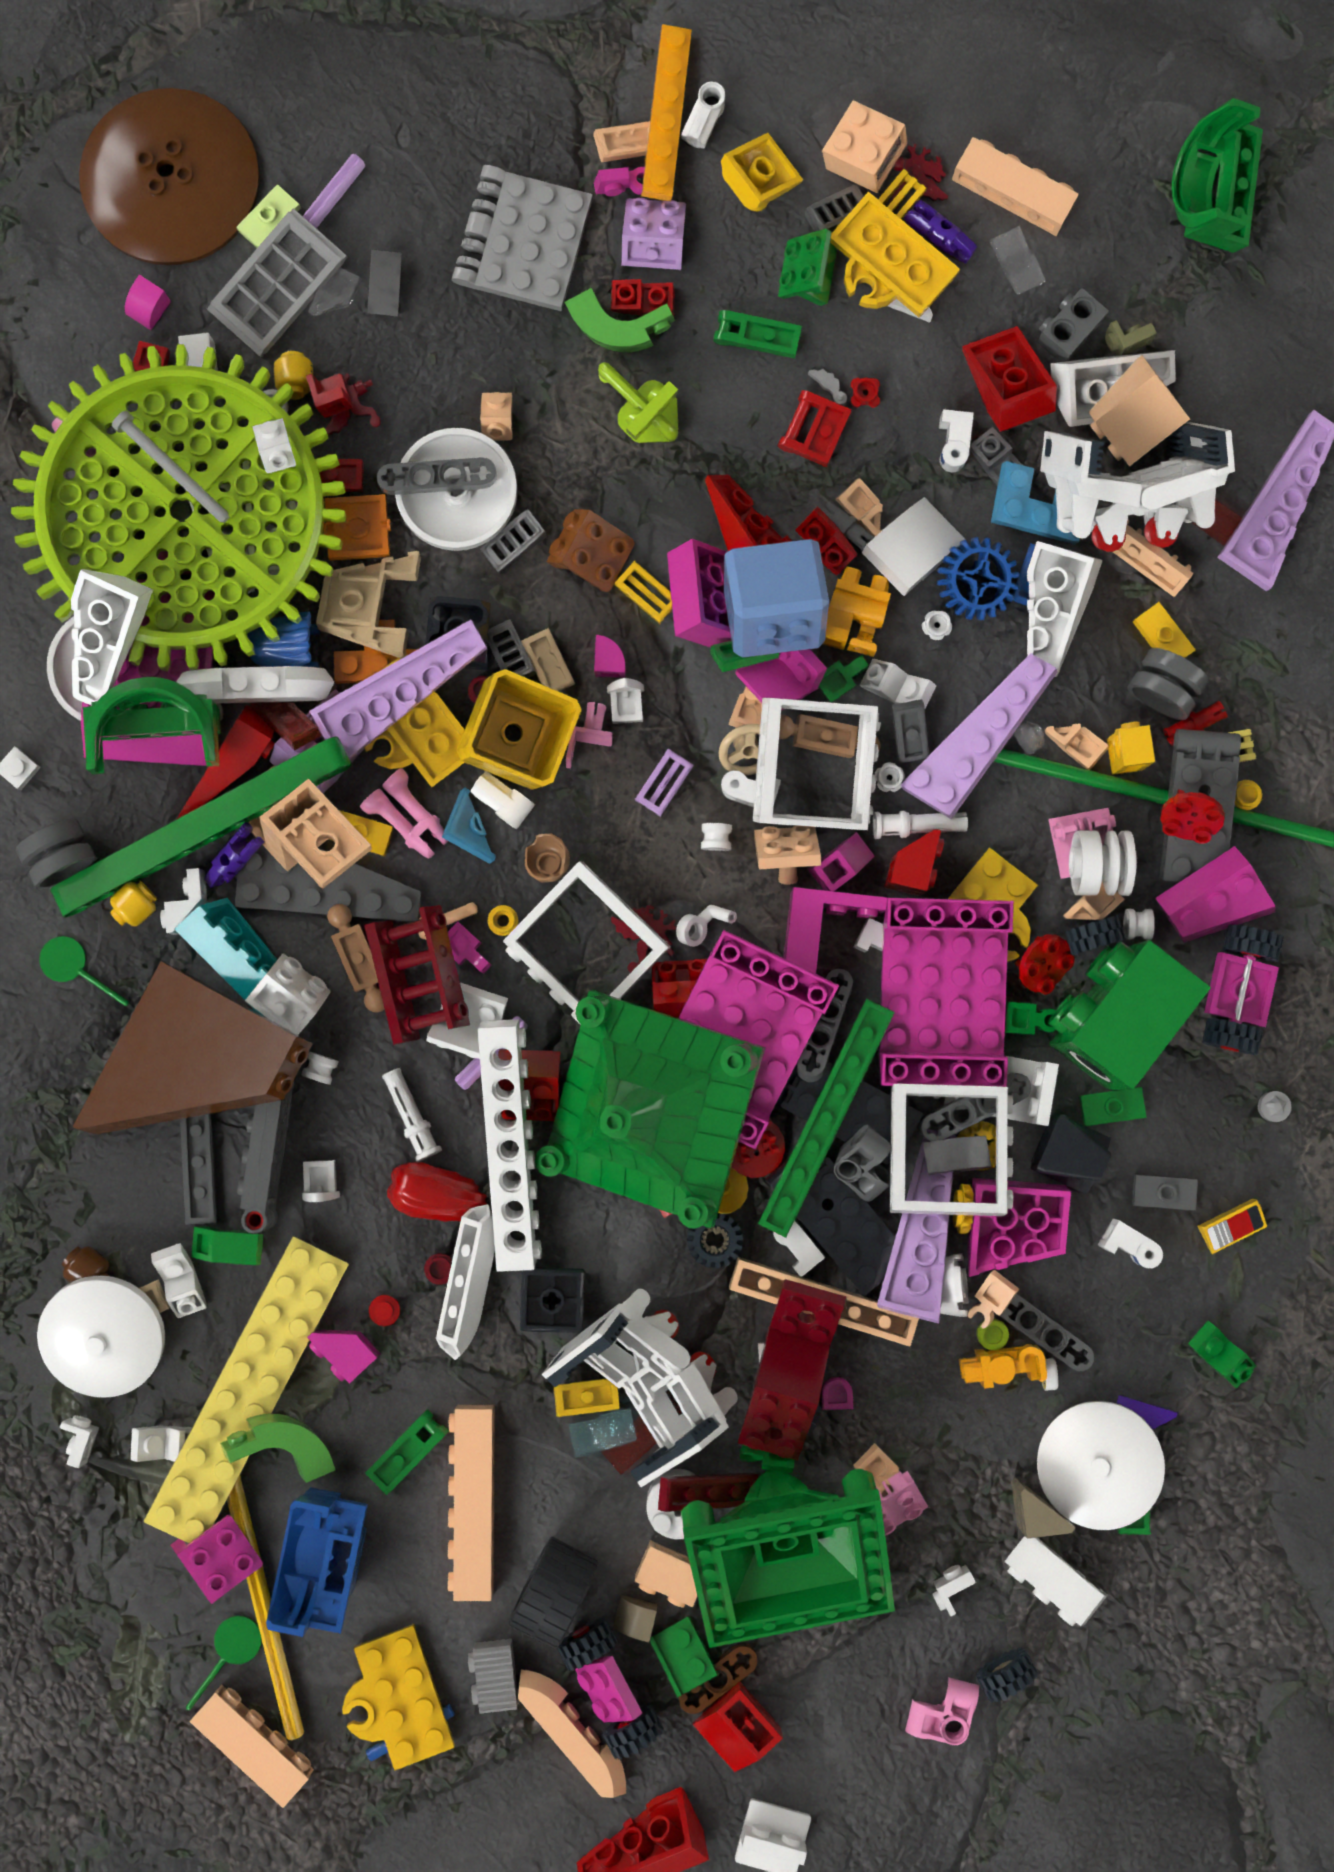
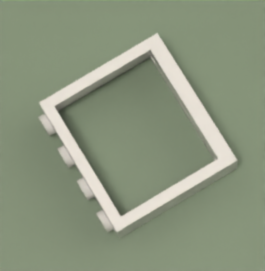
M762 698L753 821L767 824L868 830L870 815H873L870 797L876 786L873 762L877 761L879 752L878 745L875 744L876 731H879L881 722H878V706ZM781 709L860 715L851 819L773 813Z
M579 861L503 940L508 946L505 949L508 955L516 962L522 960L530 968L527 972L536 982L541 984L544 981L552 989L549 994L560 1005L566 1003L573 1010L571 1015L578 1023L579 1021L575 1013L579 1000L518 941L577 878L583 881L653 949L610 996L621 999L671 947L582 861Z
M893 1084L891 1088L890 1213L1005 1216L1007 1209H1012L1013 1191L1007 1190V1177H1012L1013 1159L1007 1158V1145L1012 1146L1013 1127L1007 1126V1114H1012L1013 1096L1008 1095V1087ZM906 1096L996 1098V1204L905 1201Z

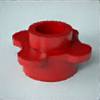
M854 378L851 381L850 386L853 389V396L850 402L852 406L858 408L861 405H869L871 408H875L880 404V398L878 397L880 381L877 378ZM864 390L868 391L867 395L863 394Z

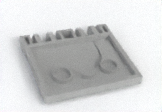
M484 165L477 190L484 195L498 198V202L495 205L490 201L475 199L473 201L472 207L478 212H470L465 229V235L470 237V239L464 238L461 244L467 251L482 254L483 256L481 262L475 258L459 256L456 262L459 267H455L451 280L461 286L562 311L593 201V194L505 172L499 167Z

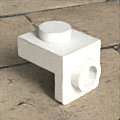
M283 418L252 426L266 473H272L296 465Z
M960 1565L952 1566L943 1572V1577L933 1581L937 1591L932 1593L940 1611L947 1609L950 1616L955 1615L956 1612L948 1597L976 1583L967 1565L962 1567Z

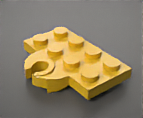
M870 192L861 199L831 233L830 243L849 258L844 275V285L849 297L855 294L856 286L860 283H867L872 287L873 291L868 295L862 296L859 305L864 308L878 309L888 306L897 299L920 318L960 271V268Z
M397 658V659H395L393 662H391V663H390L389 665H387L386 667L390 666L391 664L397 662L398 660H400V659H402V658ZM434 691L368 744L365 750L366 752L372 750L373 744L378 739L387 740L391 745L390 753L385 757H377L374 762L388 769H400L413 763L432 788L465 763L460 760L457 753V748L465 730Z
M989 847L948 899L1014 901L1013 931L1008 932V935L1017 936L1020 945L1025 948L1028 947L1031 929L1026 916L1019 908L1038 885ZM1008 950L1007 963L1019 958V954L1016 951Z
M415 1625L406 1626L354 1646L363 1678L354 1682L348 1690L342 1712L343 1714H349L355 1706H362L367 1710L368 1718L362 1722L353 1720L348 1723L347 1728L349 1731L362 1740L370 1742L384 1740L394 1771L453 1749L455 1743L448 1722L445 1719Z

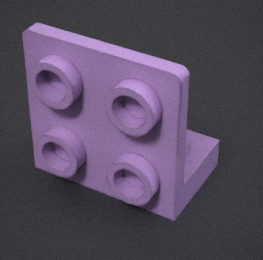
M645 198L627 199L622 233L621 266L681 270L686 203L671 200V202L647 200Z

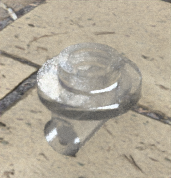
M1027 721L1018 726L1013 733L1027 755L1035 753L1044 746V732L1037 724Z

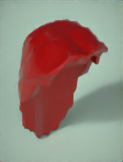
M408 1162L394 1168L391 1173L392 1184L387 1190V1197L398 1211L410 1217L428 1220L461 1222V1217L470 1208L487 1204V1195L478 1190L479 1187L472 1178L463 1177L457 1172L431 1166L424 1162Z

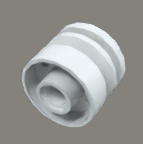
M1076 830L1069 853V874L1074 894L1097 895L1103 882L1107 895H1114L1118 891L1122 896H1129L1133 890L1137 869V855L1132 832L1120 831L1117 836L1115 831H1108L1102 844L1098 831Z

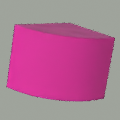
M138 275L127 295L125 313L147 329L152 330L171 300L163 289Z
M596 635L595 677L626 678L625 659L619 646L605 636Z

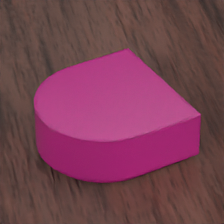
M831 1377L824 1382L821 1388L822 1410L853 1409V1391L847 1380L842 1377Z

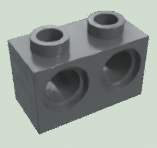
M1083 288L1075 296L1069 293L1059 305L1061 309L1059 314L1055 318L1050 315L1039 328L1042 333L1037 342L1060 362L1069 361L1103 323L1109 313L1108 309ZM1074 310H1083L1087 314V318L1077 317ZM1062 331L1068 339L1059 340L1055 337L1054 332Z

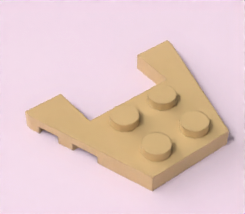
M419 551L408 552L407 557L395 560L393 556L383 558L381 563L364 566V563L336 569L332 577L325 576L316 621L318 629L386 654L404 658L408 641L407 629L378 627L386 580L417 581L421 561Z

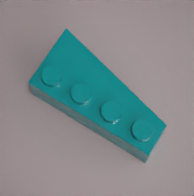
M228 898L199 905L174 928L244 1000H246L277 961ZM252 1007V1009H253L254 1011H256L257 1013L261 1014L258 1010H256L254 1007Z

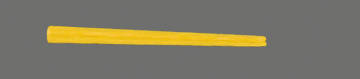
M239 1475L227 1498L230 1515L260 1557ZM262 1565V1567L246 1579L285 1735L288 1740H294L304 1734V1729L280 1633L268 1630L266 1621L271 1597Z

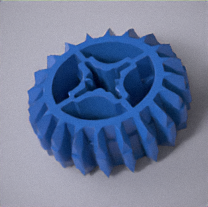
M973 537L971 538L970 545L966 540L960 541L961 551L955 546L949 549L953 558L944 556L942 561L948 567L938 568L937 572L945 575V579L937 580V585L946 586V590L941 591L939 595L941 598L950 596V599L945 604L947 608L957 604L955 615H961L965 611L967 620H972L975 612L978 620H984L986 613L990 618L996 617V608L1000 611L1007 609L1003 599L1009 602L1014 600L1009 590H1018L1019 585L1011 583V579L1018 578L1020 574L1019 572L1011 573L1010 568L1016 566L1017 562L1016 560L1006 561L1011 554L1009 550L999 553L1002 546L1000 542H996L991 547L990 538H984L980 544L979 538ZM973 553L979 554L978 560L974 561L969 571L958 570L959 565L966 557ZM988 558L997 566L1000 578L990 573V561H987ZM979 574V577L983 578V580L990 582L977 584L976 580L967 576ZM956 579L966 585L968 601L960 594ZM987 587L998 588L995 595L989 601L981 605L977 604L979 597H982Z

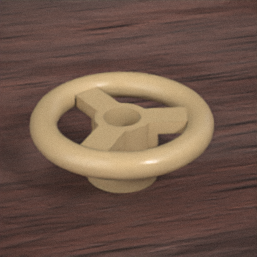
M759 724L739 726L724 737L719 747V759L726 770L729 772L733 770L740 771L744 775L757 773V763L751 766H738L734 763L743 758L758 759L759 746L755 733L760 734ZM733 742L736 751L728 755L729 746Z

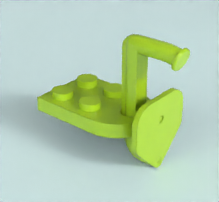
M603 362L599 365V379L604 383H609L627 400L618 413V424L633 441L637 443L673 442L678 438L676 398L678 389L670 381L666 385L656 380L647 381L636 390L609 363Z

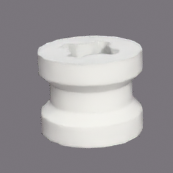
M723 823L702 824L704 840L701 842V849L710 851L731 850L728 836L732 832V825Z
M1134 909L1125 910L1123 929L1126 939H1134L1136 936H1142L1143 939L1148 940L1153 938L1154 913L1152 909H1144L1142 912H1136Z
M309 1051V1063L303 1069L301 1075L331 1085V1073L337 1067L339 1061Z

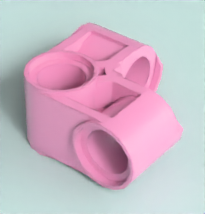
M948 1677V1687L942 1705H933L912 1699L905 1731L922 1739H932L950 1745L962 1744L969 1735L972 1717L978 1702L979 1685ZM953 1720L962 1724L961 1728L954 1733L948 1732L945 1729L946 1724Z

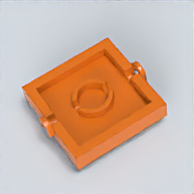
M386 494L325 498V509L338 508L345 510L346 522L324 523V534L336 536L343 543L341 550H331L328 548V558L330 561L390 557L389 532L391 531V519H388Z

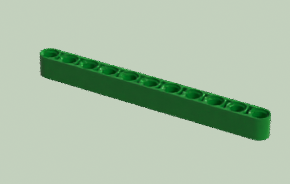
M338 736L326 739L53 886L50 891L64 918L76 915L112 896L127 882L132 881L136 883L241 827L243 823L262 816L306 780L310 779L315 786H318L349 769L352 763Z

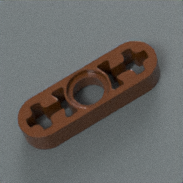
M744 1642L737 1643L713 1661L717 1670H722L726 1673V1683L722 1686H714L710 1681L705 1682L706 1688L712 1694L707 1695V1691L704 1690L700 1693L699 1703L697 1704L693 1701L687 1703L688 1694L685 1693L679 1697L682 1709L690 1714L701 1712L752 1673L757 1666V1654L753 1646ZM741 1652L743 1655L749 1653V1664L745 1666L744 1663H739L734 1667V1672L737 1674L732 1676L730 1668L724 1662L728 1660L730 1666H732L738 1660L737 1653ZM702 1685L694 1688L691 1692L697 1693L702 1689Z

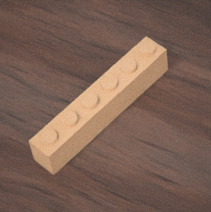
M741 1257L737 1258L729 1284L730 1290L777 1304L784 1280L787 1279L846 1296V1301L838 1324L909 1347L911 1346L919 1318L878 1308V1301ZM802 1311L806 1314H813L810 1311Z
M457 1405L455 1413L449 1414V1432H454V1445H449V1464H454V1476H449L448 1493L449 1496H454V1508H449L448 1527L454 1528V1540H449L448 1559H454L453 1572L448 1573V1591H453V1601H491L494 1594L495 1405Z

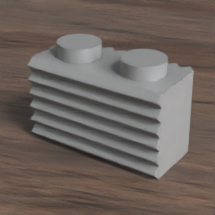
M512 1639L475 1643L473 1653H468L469 1672H475L476 1685L471 1686L473 1705L478 1704L479 1714L516 1710L519 1699Z

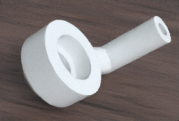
M709 905L698 916L687 914L680 919L676 928L677 938L683 944L692 947L698 946L706 937L707 923L711 919L716 918L732 924L736 921L737 914L728 909Z

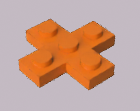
M379 620L378 627L396 628L395 620ZM364 646V651H334V682L336 684L360 683L381 671L398 657ZM406 649V654L409 655L418 649Z

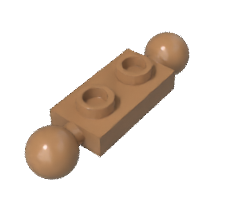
M803 714L797 716L795 724L789 716L781 715L779 739H786L793 735V746L852 758L855 749H857L858 726ZM876 736L875 744L878 745V750L880 751L881 743Z
M343 904L333 905L328 911L327 918L329 923L333 927L338 928L340 932L332 935L331 938L354 991L359 992L365 989L364 1004L366 1008L371 1012H381L385 1008L380 988L376 985L378 979L369 942L361 924L351 927L352 912L349 907Z

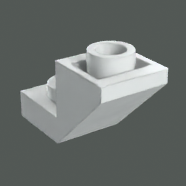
M872 659L860 683L862 688L895 704L922 699L925 708L937 686L928 679L908 675L893 663Z
M186 869L187 877L183 878V891L185 896L189 897V900L164 902L165 910H161L160 918L162 927L166 928V933L178 935L179 933L174 928L199 905L207 903V888L204 881L206 875L202 869Z
M181 1243L151 1253L152 1264L164 1281L166 1301L176 1317L181 1318L206 1309L207 1303L193 1262Z
M151 1426L132 1428L130 1460L136 1462L159 1459L175 1461L192 1427Z

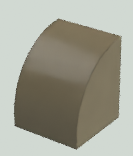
M621 1595L613 1627L624 1635L649 1642L657 1613V1604Z

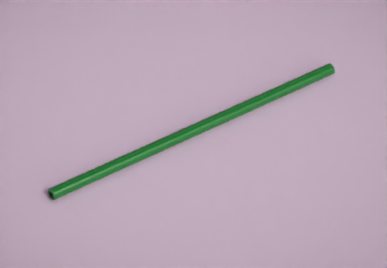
M1004 748L993 761L1163 805L1168 800L1169 790ZM1234 807V823L1334 848V832Z

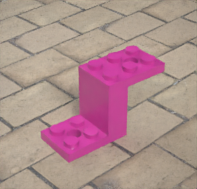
M794 887L790 893L783 958L816 974L823 909H826V914L844 916V913L850 911L857 912V918L875 919V917H878V915H881L886 910L887 898Z

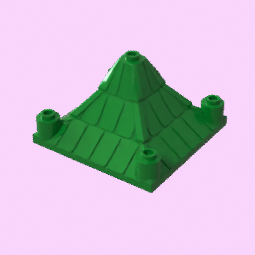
M595 990L589 991L588 996L579 1001L576 1007L575 1014L581 1027L548 1145L538 1150L535 1156L537 1169L545 1176L552 1177L563 1174L675 1214L679 1217L682 1224L688 1228L695 1229L701 1226L713 1228L765 1047Z
M863 1469L851 1470L842 1479L845 1497L839 1498L837 1494L810 1490L800 1480L787 1472L768 1470L757 1478L745 1497V1502L721 1517L719 1522H715L712 1506L703 1501H692L682 1509L683 1535L709 1648L895 1611L881 1499L871 1472Z

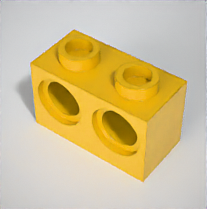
M1140 722L1125 723L1121 725V728L1115 729V733L1107 738L1112 775L1142 771L1155 762L1150 725L1140 726Z

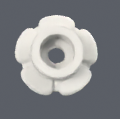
M931 611L927 613L925 621L922 623L923 632L926 635H930V638L933 640L943 639L952 630L950 616L944 611ZM939 623L940 627L936 628L934 624Z
M884 763L883 767L878 768L875 772L876 781L878 782L877 787L884 792L898 791L902 787V780L905 778L902 768L896 766L895 763ZM891 775L892 780H887V776Z

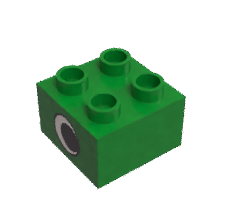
M1150 940L1131 946L1125 945L1122 941L1114 948L1108 945L1094 959L1085 973L1086 976L1096 983L1089 993L1085 994L1082 991L1076 997L1070 994L1050 1017L1048 1024L1056 1029L1058 1033L1049 1045L1107 1090H1134L1211 987Z

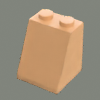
M1143 355L1135 360L1089 411L1094 420L1090 424L1091 428L1100 439L1106 436L1111 442L1108 449L1117 461L1123 458L1129 466L1190 420L1179 402Z

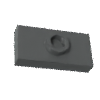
M923 700L893 704V722L899 763L926 759L929 756Z
M1134 1174L1132 1205L1196 1211L1198 1180Z

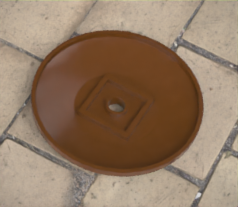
M162 88L136 94L122 101L106 113L95 126L86 142L79 171L82 200L90 219L98 231L109 243L124 254L157 265H181L195 262L225 247L239 233L236 227L253 210L257 200L260 180L258 158L254 145L237 117L224 105L204 94L178 88ZM169 164L174 166V171L170 176L162 177L159 175V170L163 165Z

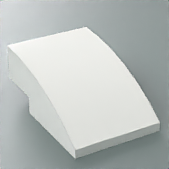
M924 497L866 544L862 554L905 596L921 580L923 581L943 563L944 556L951 555L949 550L951 547L959 548L960 541L966 539Z

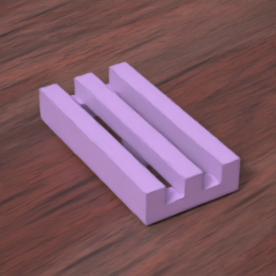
M667 749L635 798V801L661 817L694 765L670 749ZM669 759L675 760L650 800L645 799L644 797ZM681 764L685 768L660 806H656V801Z

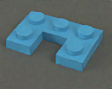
M1009 461L1002 463L991 523L1071 544L1078 543L1080 538L1075 537L1072 532L1064 533L1057 528L1056 488L1053 504L1031 499L1029 495L1034 468Z

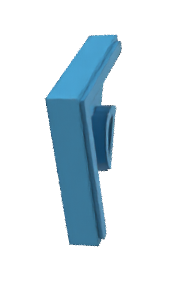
M464 787L460 790L442 838L490 864L495 860L496 856L489 848L485 835H487L478 812H475L470 800V790Z

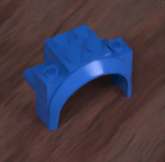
M310 1487L304 1495H300L291 1502L266 1621L268 1630L303 1637L310 1627L341 1634L348 1601L355 1590L367 1528L364 1527L368 1504L341 1499V1493Z

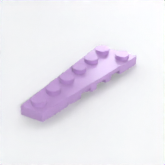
M1315 410L1309 413L1217 557L1265 591H1268L1274 585L1286 556L1285 551L1290 540L1293 539L1297 529L1295 528L1297 522L1305 510L1309 493L1317 481L1320 467L1324 464L1334 439V423Z
M469 620L310 710V713L324 739L338 736L349 759H351L484 652L487 646L474 622Z
M1030 653L901 784L902 789L952 819L1057 674L1056 667Z
M926 1129V1130H927V1133H928V1132H931V1133H934L935 1135L938 1134L937 1131H933V1130ZM951 1135L945 1139H953L956 1138V1136ZM923 1138L906 1201L951 1202L953 1171L933 1175L928 1174L923 1143L930 1141ZM902 1213L877 1303L878 1308L939 1324L949 1215Z

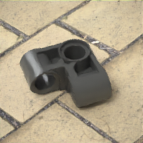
M868 1124L864 1125L851 1139L840 1147L834 1166L835 1176L854 1190L861 1199L868 1202L874 1200L890 1187V1174L880 1164L892 1148L890 1143Z

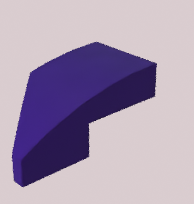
M1123 1395L1118 1396L1117 1404L1137 1413L1153 1430L1177 1418L1179 1412L1158 1405L1148 1404Z

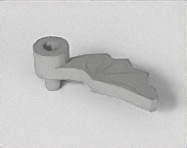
M824 369L819 371L809 370L808 375L817 381L823 390L829 391L832 394L833 401L845 407L847 395L842 391L839 392V379L834 378L833 373H827Z

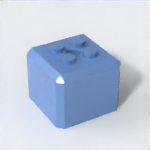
M812 539L735 548L725 553L724 597L733 652L741 657L814 649L822 645L826 637L829 597L819 542Z

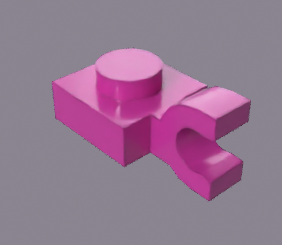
M628 167L599 170L594 181L596 195L617 196L625 192L626 188H630L634 193L641 195L642 184L637 181V178H643L644 167H638L633 171H629Z
M457 921L448 931L454 960L459 965L468 960L480 972L485 974L492 965L476 951L481 942Z

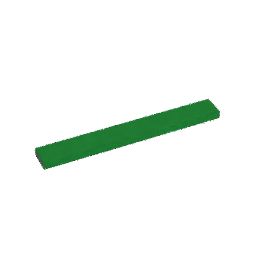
M866 998L758 1222L759 1225L785 1238L787 1237L895 1013L894 1011Z

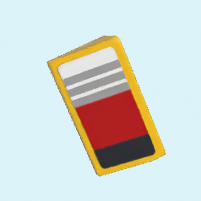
M1250 1199L1198 1225L1211 1254L1267 1227L1257 1199Z

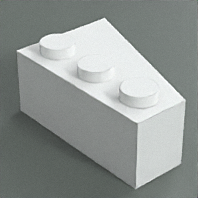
M1024 1536L1004 1561L1010 1566L1007 1570L1008 1573L1020 1583L1027 1580L1033 1585L1035 1589L1032 1593L1046 1605L1050 1601L1061 1609L1057 1614L1072 1627L1075 1623L1080 1626L1085 1625L1108 1596V1594L1094 1586L1081 1572L1075 1570L1038 1537L1027 1539Z

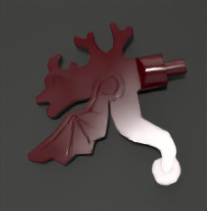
M915 143L913 147L908 145L907 150L910 152L911 158L899 157L894 165V170L901 172L905 169L911 177L917 179L919 184H923L927 188L923 197H929L933 202L937 199L941 201L947 200L948 195L939 189L932 179L926 178V176H930L937 183H940L941 177L946 176V173L942 170L941 157L936 156L937 161L935 163L932 159L926 161L924 157L931 153V149L926 150L923 147L922 153L917 156L915 153L917 144ZM905 181L891 196L890 203L907 184Z
M346 373L343 378L353 408L332 415L331 421L325 429L328 436L333 433H340L342 428L348 426V420L351 418L350 410L358 416H372L370 424L373 427H378L381 424V419L378 417L377 412L372 407L362 406L358 400V397L367 393V388L373 385L371 379L366 382L360 380L350 386L348 385L350 375Z
M647 905L646 908L642 907L639 910L632 909L667 944L673 945L665 935V931L667 929L676 930L677 927L674 926L675 920L669 925H663L664 919L668 916V914H664V910L660 911V919L655 920L653 918L654 914L649 913L650 909H654L652 905ZM615 917L611 918L612 924L616 926V932L621 933L624 939L631 938L636 940L640 938L624 921ZM642 939L637 943L639 962L629 963L627 966L629 972H632L646 958L647 949L650 946ZM671 947L667 950L670 956L675 954Z

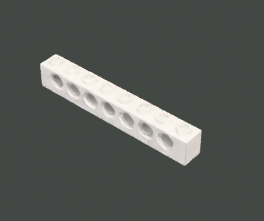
M519 1019L481 1021L478 1027L496 1270L497 1272L534 1270L537 1259H541L542 1248L541 1241L535 1240V1229H539L538 1210L533 1211L532 1199H537L536 1180L531 1181L530 1169H535L534 1150L529 1151L528 1139L533 1137L532 1121L526 1120V1109H530V1091L524 1090L523 1078H528L527 1059H522L521 1048L526 1047V1033L524 1028L520 1029ZM505 1048L510 1051L512 1058L506 1061L498 1058L496 1050ZM508 1079L513 1083L514 1089L505 1091L500 1088L498 1081ZM511 1110L515 1113L517 1119L507 1121L501 1116V1111ZM512 1140L517 1143L519 1149L509 1151L504 1147L503 1142ZM507 1171H516L521 1176V1179L511 1181L506 1177L505 1173ZM518 1201L522 1204L523 1209L514 1211L508 1206V1202ZM512 1231H520L525 1235V1239L515 1240L511 1237L510 1233Z

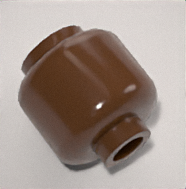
M77 1246L62 1262L64 1267L63 1277L70 1283L89 1276H109L106 1274L109 1268V1261L91 1246L83 1248Z

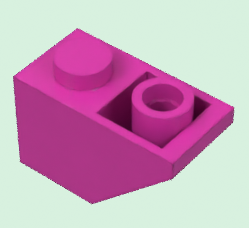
M855 832L822 857L821 866H811L808 870L824 891L834 892L855 876L875 856L859 834Z
M315 1330L307 1337L311 1341L309 1344L311 1350L319 1358L325 1357L332 1364L330 1367L332 1373L340 1381L346 1380L349 1384L381 1355L361 1331Z

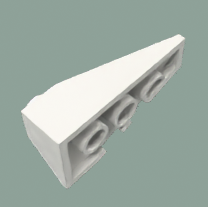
M1175 350L1050 363L1051 378L1057 385L1056 403L1068 426L1073 427L1093 423L1094 420L1089 411L1141 355H1143L1166 386L1175 382Z
M1037 541L1027 570V581H1029L1027 656L1032 653L1056 667L1057 674L1055 677H1057L1093 591L1102 560Z
M85 569L80 570L71 598V610H74V628H72V639H74L75 659L72 660L74 698L92 706L91 702L98 701L107 691L114 687L144 618L153 589L124 576Z

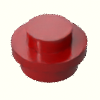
M390 1295L376 1297L369 1306L370 1318L379 1326L392 1325L400 1315L398 1301Z

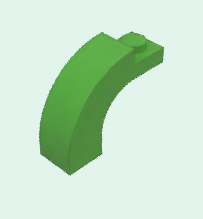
M592 288L565 301L573 320L589 339L601 347L617 352H636L654 346L649 334L653 332L655 335L661 334L671 327L670 323L675 321L667 304L635 320H616L604 312Z
M261 1414L247 1418L249 1431L232 1433L227 1437L226 1441L220 1443L223 1453L230 1463L266 1448L284 1449L293 1455L298 1472L306 1483L335 1471L329 1451L319 1437L306 1424L287 1415Z

